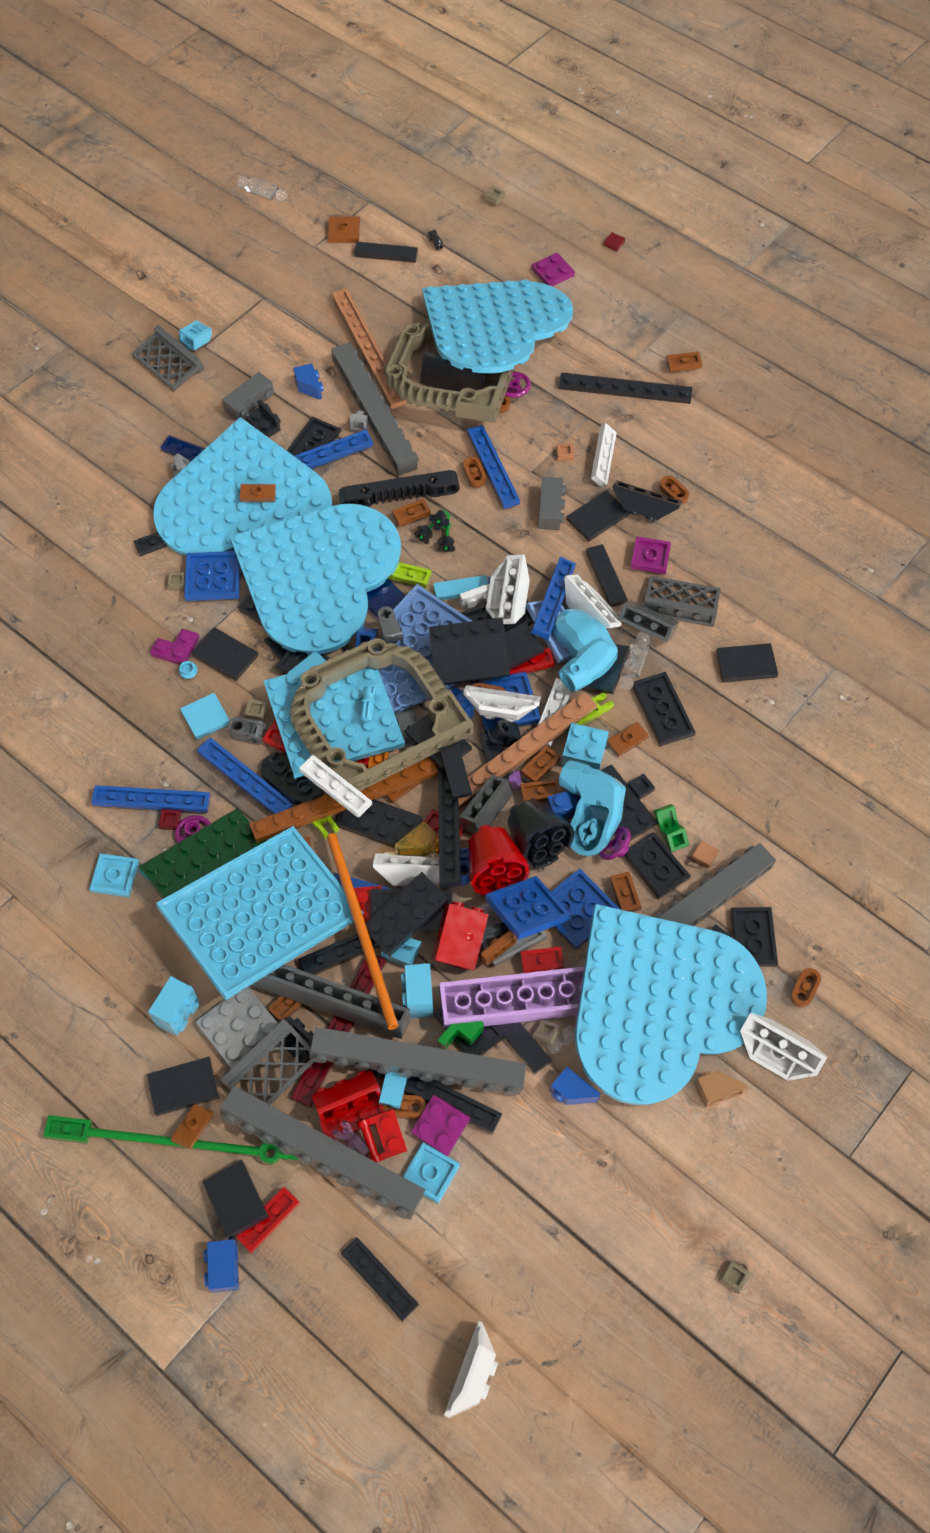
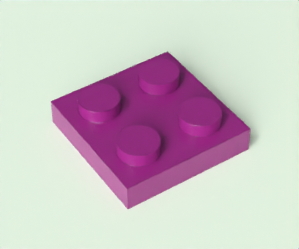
M558 252L531 264L532 271L544 284L549 286H555L575 276V271Z
M636 536L631 569L666 574L671 542Z
M433 1095L411 1133L446 1156H449L471 1117L437 1095Z

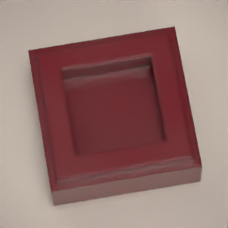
M612 232L604 241V246L618 251L625 243V238Z
M161 809L159 829L175 830L178 828L182 815L181 810Z

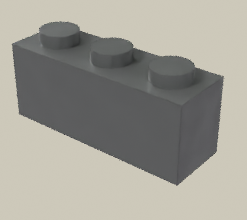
M260 372L256 373L222 399L224 411L236 420L240 417H245L246 414L258 407L257 401L261 399L264 402L274 394L273 382Z
M542 477L538 529L559 530L560 523L563 524L564 513H561V509L564 510L565 499H562V496H565L566 492L563 478Z
M632 600L624 603L618 620L665 642L673 638L679 622Z
M491 775L459 816L467 832L475 834L481 826L491 825L513 795L508 780Z

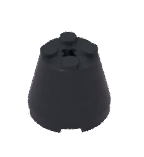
M534 798L511 807L507 824L516 846L526 858L529 866H533L534 869L546 867L559 859L558 855L566 847L570 848L575 832L566 819Z

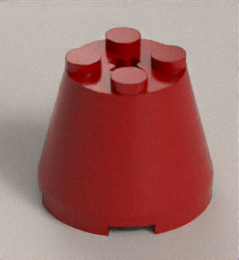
M483 825L478 829V832L468 839L469 880L476 893L486 895L528 878L530 874L528 862L505 828Z

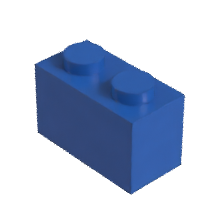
M234 1239L207 1242V1249H204V1263H208V1273L204 1274L205 1287H208L211 1293L239 1290L237 1242Z

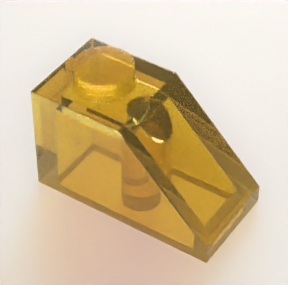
M423 821L395 844V855L426 857L430 853L434 854L439 849V835Z

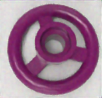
M513 372L512 377L516 378L509 383L505 396L517 398L525 395L530 390L531 381L525 374ZM521 379L526 382L524 389L519 386Z
M199 815L184 818L179 822L178 828L175 829L177 844L193 835L194 833H191L193 830H196V832L201 830L200 822L206 826L210 825L211 822ZM184 827L185 833L181 835V830Z
M618 827L613 834L615 838L599 853V856L604 860H612L616 857L624 856L628 852V845L631 840L629 829ZM623 834H625L624 841L621 839ZM610 849L613 852L611 854H605L604 851Z

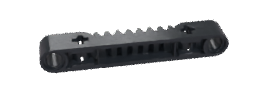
M453 470L345 486L339 490L338 494L340 504H358L371 507L374 503L378 505L379 501L384 504L385 500L392 502V499L398 501L400 497L405 500L406 496L412 499L413 495L419 498L420 494L423 497L426 494L430 497L452 495L460 490L457 473Z

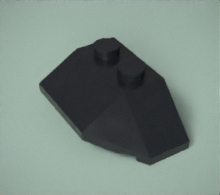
M618 480L612 486L624 510L629 511L633 515H643L648 520H658L678 510L683 503L682 500Z

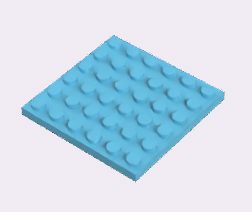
M366 667L327 686L324 696L311 704V716L332 748L338 747L343 749L348 760L356 761L405 747V741L378 669ZM310 668L264 680L265 689L294 778L305 776L300 772L299 767L311 757L295 731L290 715L291 703L297 689L301 685V675ZM371 685L372 688H376L374 698L376 705L373 708L372 720L364 722L361 718L362 706L360 702L363 699L364 687Z

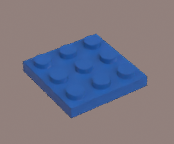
M235 551L187 553L185 600L240 599L241 567Z
M526 672L512 674L510 677L495 678L485 683L500 686L507 692L533 695ZM536 707L518 721L514 720V722L519 727L540 722L541 718L538 708ZM480 715L485 733L489 728H494L498 721L503 720V718L497 717L495 719H487L484 715Z
M578 869L551 891L571 914L569 921L553 927L575 950L589 940L595 904L620 909L581 869Z
M537 876L488 893L485 898L486 902L518 940L569 921L571 915Z

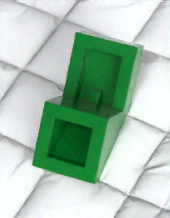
M669 804L654 810L658 829L669 850L674 852L689 846L685 827L679 824L674 805Z
M482 1021L451 1024L438 1039V1047L440 1049H447L457 1036L471 1046L484 1030V1023Z

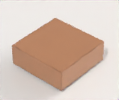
M573 443L556 444L557 461L574 460Z
M701 841L692 855V859L709 868L719 850Z

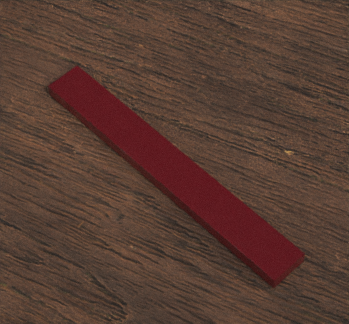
M376 955L382 972L387 960ZM364 958L349 988L370 995L374 983L366 958ZM334 1015L327 1029L350 1033L355 1023ZM314 1062L303 1073L291 1099L311 1108L313 1104L311 1096L322 1087L334 1062Z

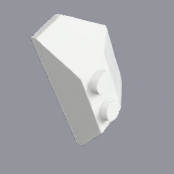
M524 554L507 555L504 559L505 561L491 575L486 610L492 618L503 617L504 624H515L525 614L530 580Z
M578 574L568 575L564 578L566 604L570 609L585 611L602 623L605 628L621 626L622 623L618 620L619 616L593 587L581 580L582 578Z
M466 685L463 693L480 715H484L487 719L503 718V720L508 722L518 721L539 706L541 700L540 696Z
M408 851L375 853L373 868L393 886L406 887L421 872L435 885L439 884V854Z
M750 1013L740 1030L750 1059L788 1081L817 1076L827 1059V1056L809 1040L772 1019Z
M480 1321L477 1322L444 1413V1417L448 1419L478 1405L481 1399H486L490 1388L486 1384L489 1375L494 1377L498 1362L494 1361L496 1358L495 1351L485 1327Z

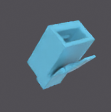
M197 320L179 330V342L183 343L184 347L188 350L198 349L208 343L212 337V329L206 325L204 326V324Z
M410 938L390 957L382 950L381 957L404 968L405 965H413L421 948V941Z

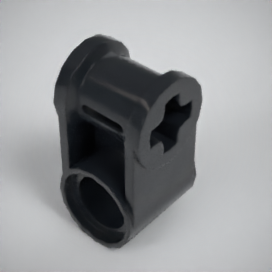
M500 720L494 728H489L486 731V736L490 742L508 747L522 738L516 722Z

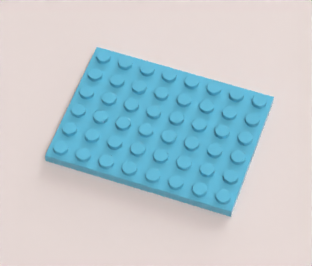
M294 826L156 903L158 910L225 1000L354 922L343 887Z

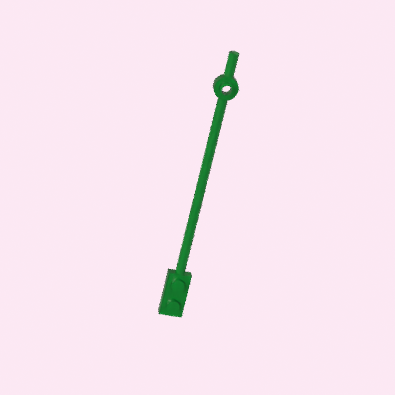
M48 1115L43 1134L45 1139L88 1143L89 1136L183 1147L172 1142L169 1136L91 1128V1120ZM197 1140L192 1147L194 1149L259 1156L262 1162L267 1165H273L280 1159L298 1161L291 1154H283L273 1144L263 1143L260 1147ZM269 1151H274L272 1157L267 1156Z

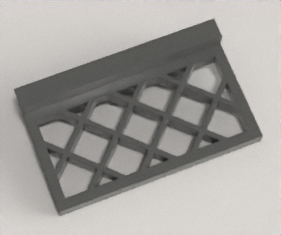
M157 325L154 328L155 333L139 346L132 355L168 387L176 391L197 371L201 373L204 367L198 357ZM156 339L159 341V346H151ZM169 349V354L162 355V350ZM158 350V355L151 356V351ZM147 351V356H139L142 352ZM180 358V363L172 364V359ZM169 359L168 364L161 365V360ZM150 360H158L157 365L150 366ZM183 367L191 368L188 372H182ZM171 368H179V373H171ZM160 369H168V374H160ZM178 377V381L176 383L172 384L170 382L171 378Z
M650 575L644 606L674 620L714 627L721 588ZM652 582H653V583H659V584H661L662 586L656 588V587L652 584ZM675 586L679 590L674 592L670 587ZM692 589L697 593L692 595L688 590ZM666 590L669 594L663 596L660 592ZM684 593L687 598L681 599L678 595ZM706 593H714L716 596L709 598ZM656 594L659 598H654L650 596ZM701 596L705 601L699 603L695 598ZM692 601L695 605L687 604V602ZM709 604L712 608L703 607V606Z
M283 1019L221 1080L231 1090L242 1079L249 1080V1094L264 1095L263 1102L271 1105L315 1062L313 1059H310L307 1063H299V1050H308L310 1053L311 1046L292 1027L288 1020ZM290 1033L296 1037V1047H284L285 1038ZM299 1043H301L305 1048H299ZM273 1049L281 1050L280 1063L269 1062V1053ZM284 1050H296L295 1063H284ZM257 1064L265 1065V1078L253 1077V1070ZM269 1065H280V1078H268ZM284 1065H295V1075L292 1078H283ZM299 1065H304V1066L298 1071V1066H299ZM253 1080H264V1093H252ZM268 1080H280L279 1090L276 1093H267Z

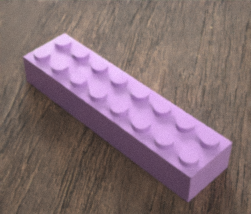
M584 967L439 983V994L444 1031L451 1024L482 1021L484 1026L577 1016Z

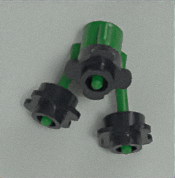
M439 510L434 515L431 514L429 516V521H431L429 526L417 527L418 530L415 531L414 535L425 544H428L429 539L432 538L431 528L433 526L435 530L446 528L445 536L437 540V544H439L438 550L443 552L455 551L454 540L449 536L451 516L447 511Z

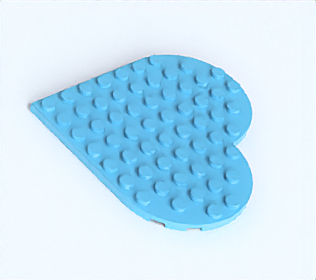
M526 279L498 283L444 285L443 287L429 286L422 288L423 300L439 355L444 360L451 361V365L459 369L469 368L475 373L504 372L514 369V366L517 364H524L530 359L531 353L534 352L535 340L553 337V333L564 331L573 318L572 302L563 292L552 286L531 282Z
M240 417L164 486L155 502L154 522L159 536L167 546L175 552L187 556V553L234 551L230 540L231 535L333 505L327 484L315 471ZM241 484H276L275 502H240Z
M358 504L335 505L230 536L232 546L265 632L273 641L275 640L282 645V648L295 653L296 651L305 652L307 655L313 652L318 654L329 653L351 642L357 630L365 624L368 612L366 592L378 588L385 583V580L390 575H393L398 567L401 555L400 536L394 524L379 511Z
M595 904L592 913L575 1026L576 1052L579 1055L587 1077L592 1083L594 1082L603 1090L604 1094L617 1101L632 1105L655 1104L672 1097L689 1082L697 1067L700 1054H723L745 1044L740 1030L749 1014L754 1013L763 1017L765 1015L767 1005L765 980L758 963L750 952L739 942L723 933Z

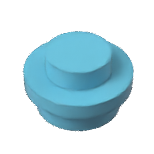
M185 661L179 667V674L185 679L193 678L198 672L197 666L191 661Z

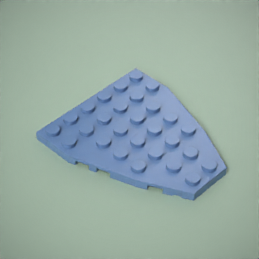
M417 584L393 610L403 639L391 643L401 647L407 646L421 653L434 669L429 627L470 622L472 620ZM393 664L378 669L394 714L428 701L415 679L405 669ZM449 684L445 686L447 689H449L456 684Z

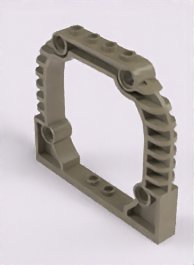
M429 319L423 324L420 321L416 324L406 325L402 333L398 335L397 344H394L393 354H390L389 363L384 368L387 386L392 388L401 400H406L410 405L412 403L416 404L417 407L423 405L427 409L435 407L439 411L446 409V412L453 410L456 411L457 417L495 423L514 369L499 372L497 387L489 386L477 391L472 388H465L458 392L413 383L408 379L407 370L412 353L415 350L421 349L425 345L426 340L434 338Z
M377 638L363 642L358 647L346 650L341 655L330 658L326 662L305 671L301 675V685L295 693L290 710L293 727L309 754L318 758L358 791L439 752L440 747L450 746L472 735L474 724L451 690H447L429 661L421 653L407 646L401 647L395 643L386 644L382 639ZM393 664L405 669L415 679L429 700V717L435 722L432 729V738L416 746H410L404 752L392 755L386 761L367 770L363 763L346 759V753L343 749L338 747L332 748L311 716V704L324 696L327 686L366 667L381 669Z

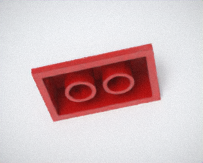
M361 1071L355 1075V1078L340 1080L335 1083V1086L328 1089L321 1088L311 1097L322 1122L329 1117L380 1097L381 1092L372 1071Z

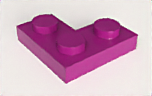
M182 628L174 643L157 638L150 654L152 657L181 665L183 662L188 661L200 638L199 633Z

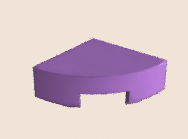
M513 771L509 775L508 782L513 790H521L520 771Z

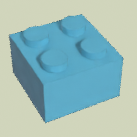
M571 723L561 766L564 767L568 761L572 760L600 770L609 731Z
M430 963L405 965V973H401L403 992H405L402 993L403 1006L410 1009V1019L434 1017Z
M170 977L148 1013L156 1026L178 1036L180 1031L183 1032L186 1028L191 1013L194 1014L198 1009L199 999L191 986Z

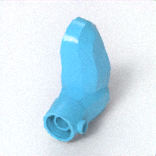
M566 609L557 616L553 628L554 636L574 657L559 670V677L571 692H577L601 677L612 667L617 659L618 649L605 626L585 611Z
M570 760L562 768L559 776V785L576 796L579 795L581 797L570 823L575 832L571 848L579 855H596L602 852L608 845L621 821L626 788L619 780L609 774L593 769L590 765Z

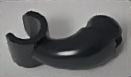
M437 231L427 232L430 237L429 241H433L435 249H443V242L438 236Z

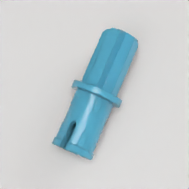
M371 685L364 687L363 699L360 702L362 706L361 718L364 722L372 720L373 708L376 705L374 701L376 688H372Z

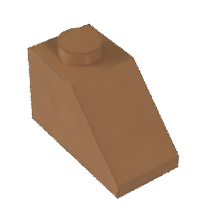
M711 1071L703 1072L695 1083L705 1108L742 1095L748 1088L745 1083L719 1071L713 1073Z

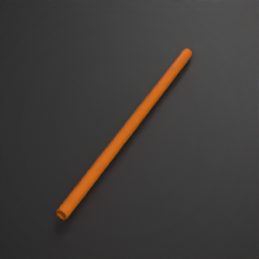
M335 833L329 834L327 840L389 1030L396 1029L398 1027L396 1016L337 835Z

